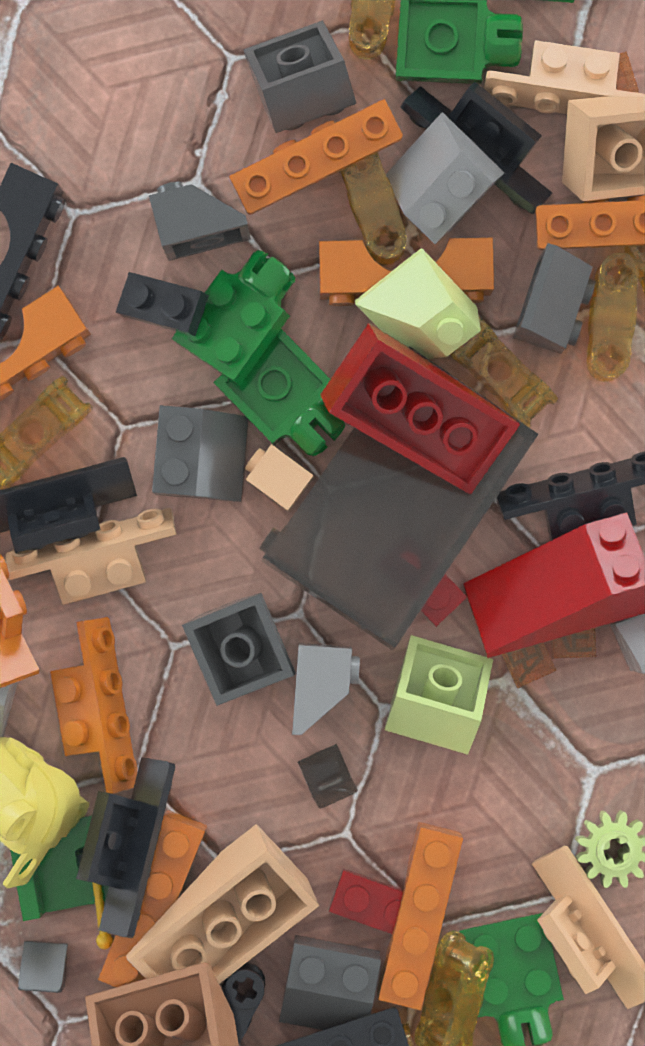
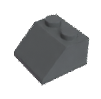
M323 20L243 49L265 111L275 133L297 129L306 122L325 115L338 114L344 108L356 104L345 61Z
M180 181L167 183L157 188L158 193L149 195L161 245L168 261L251 240L247 219L244 214L192 184L183 186Z
M548 243L538 258L513 338L559 354L563 353L567 344L575 346L583 321L576 319L581 303L589 304L596 284L595 280L589 279L593 266L562 248Z
M160 405L152 493L163 496L242 502L249 420L242 415L219 411Z
M262 593L232 601L198 615L182 625L216 706L296 674Z
M295 935L279 1022L325 1030L370 1015L381 964L380 951Z

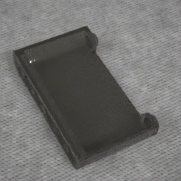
M410 346L408 348L520 424L471 495L354 428L288 524L284 526L281 532L273 527L259 548L265 553L261 560L263 563L390 650L396 648L538 436L537 432Z

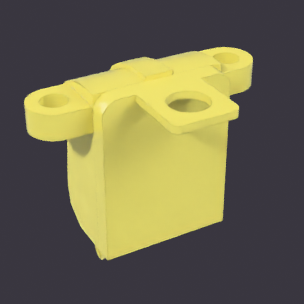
M0 737V841L13 852L21 854L3 882L6 888L25 885L30 880L48 850L55 848L61 838L66 837L79 820L85 816L89 808V802L80 796L74 779L64 771L48 765L43 761V757L38 752L11 737ZM32 859L27 869L19 875L24 865Z

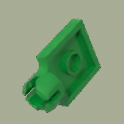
M401 0L396 80L473 84L476 82L482 84V76L485 69L491 66H518L521 60L523 38L521 16L517 14H495L488 10L487 0Z
M261 250L255 251L243 268L235 274H229L221 269L205 291V294L209 295L196 336L176 331L171 338L179 346L239 386L290 317L281 308V302L294 284L296 277L281 261L275 257L266 258L269 253Z
M282 329L240 386L222 374L213 382L273 446L281 439L287 437L292 439L307 455L314 457L328 448L325 444L326 441L314 430L318 425L333 441L340 436L345 428L344 421L328 412L320 395L330 381V378Z
M543 913L459 930L477 1017H494L503 1046H525L521 1027L522 1023H527L532 1045L541 1046L550 1042L553 1032L548 1014L549 1005L556 1001L564 1000L552 944L546 938L542 927L537 921Z

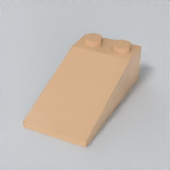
M606 96L568 100L562 183L582 201L645 194V97Z
M255 824L220 852L126 955L127 961L146 979L207 962L210 964L220 984L315 910L319 904L308 878L265 832Z

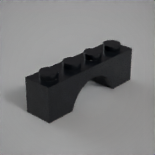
M10 163L0 185V211L4 214L10 230L9 249L0 264L1 340L6 335L11 324L12 316L8 315L14 299L20 301L28 287L30 277L26 276L30 264L32 260L38 262L46 248L48 239L44 237L47 227L50 221L57 222L65 205V199L62 198L64 192L58 183L13 163Z

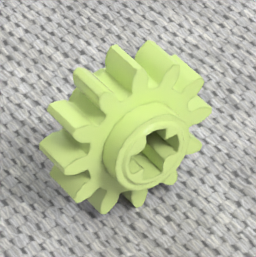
M603 810L600 811L601 824L596 826V824L589 820L584 821L585 827L590 831L588 837L583 835L576 836L575 840L583 847H586V851L578 853L575 858L580 863H591L585 871L589 879L596 877L598 873H602L600 880L604 888H608L611 885L613 877H616L617 881L624 888H627V874L632 873L638 878L644 877L643 871L638 867L640 861L645 862V852L642 851V847L645 846V835H637L641 831L643 823L637 819L627 826V814L622 810L617 813L615 821H611L609 814ZM612 839L620 845L623 844V848L617 850L618 857L615 859L608 853L604 854V850L610 848L609 841Z

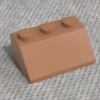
M207 962L85 996L92 1046H239L234 1014L210 964Z

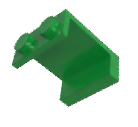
M92 815L82 817L68 835L61 838L55 848L48 850L30 880L25 885L17 886L23 921L41 918L46 912L95 903L92 882L76 879L78 867L75 857V851L85 845ZM10 850L14 866L21 854ZM32 859L24 865L19 875L27 869ZM102 885L103 899L105 902L109 886Z

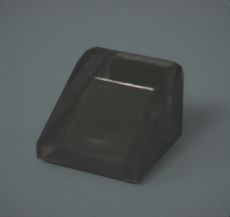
M337 744L298 761L318 808L321 809L358 791Z

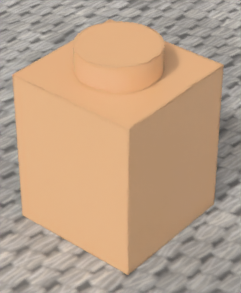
M272 444L266 452L259 448L245 467L250 472L246 481L288 512L314 478L313 474Z

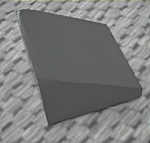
M24 941L18 990L62 992L65 988L68 944Z

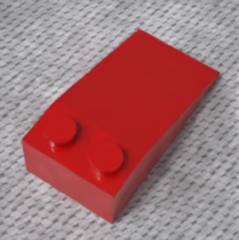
M369 323L320 394L330 414L470 495L520 426L518 421L401 342Z
M627 512L580 526L463 583L487 658L645 614V556Z

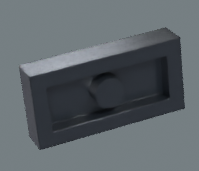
M129 272L116 313L123 317L196 336L209 295L196 289Z

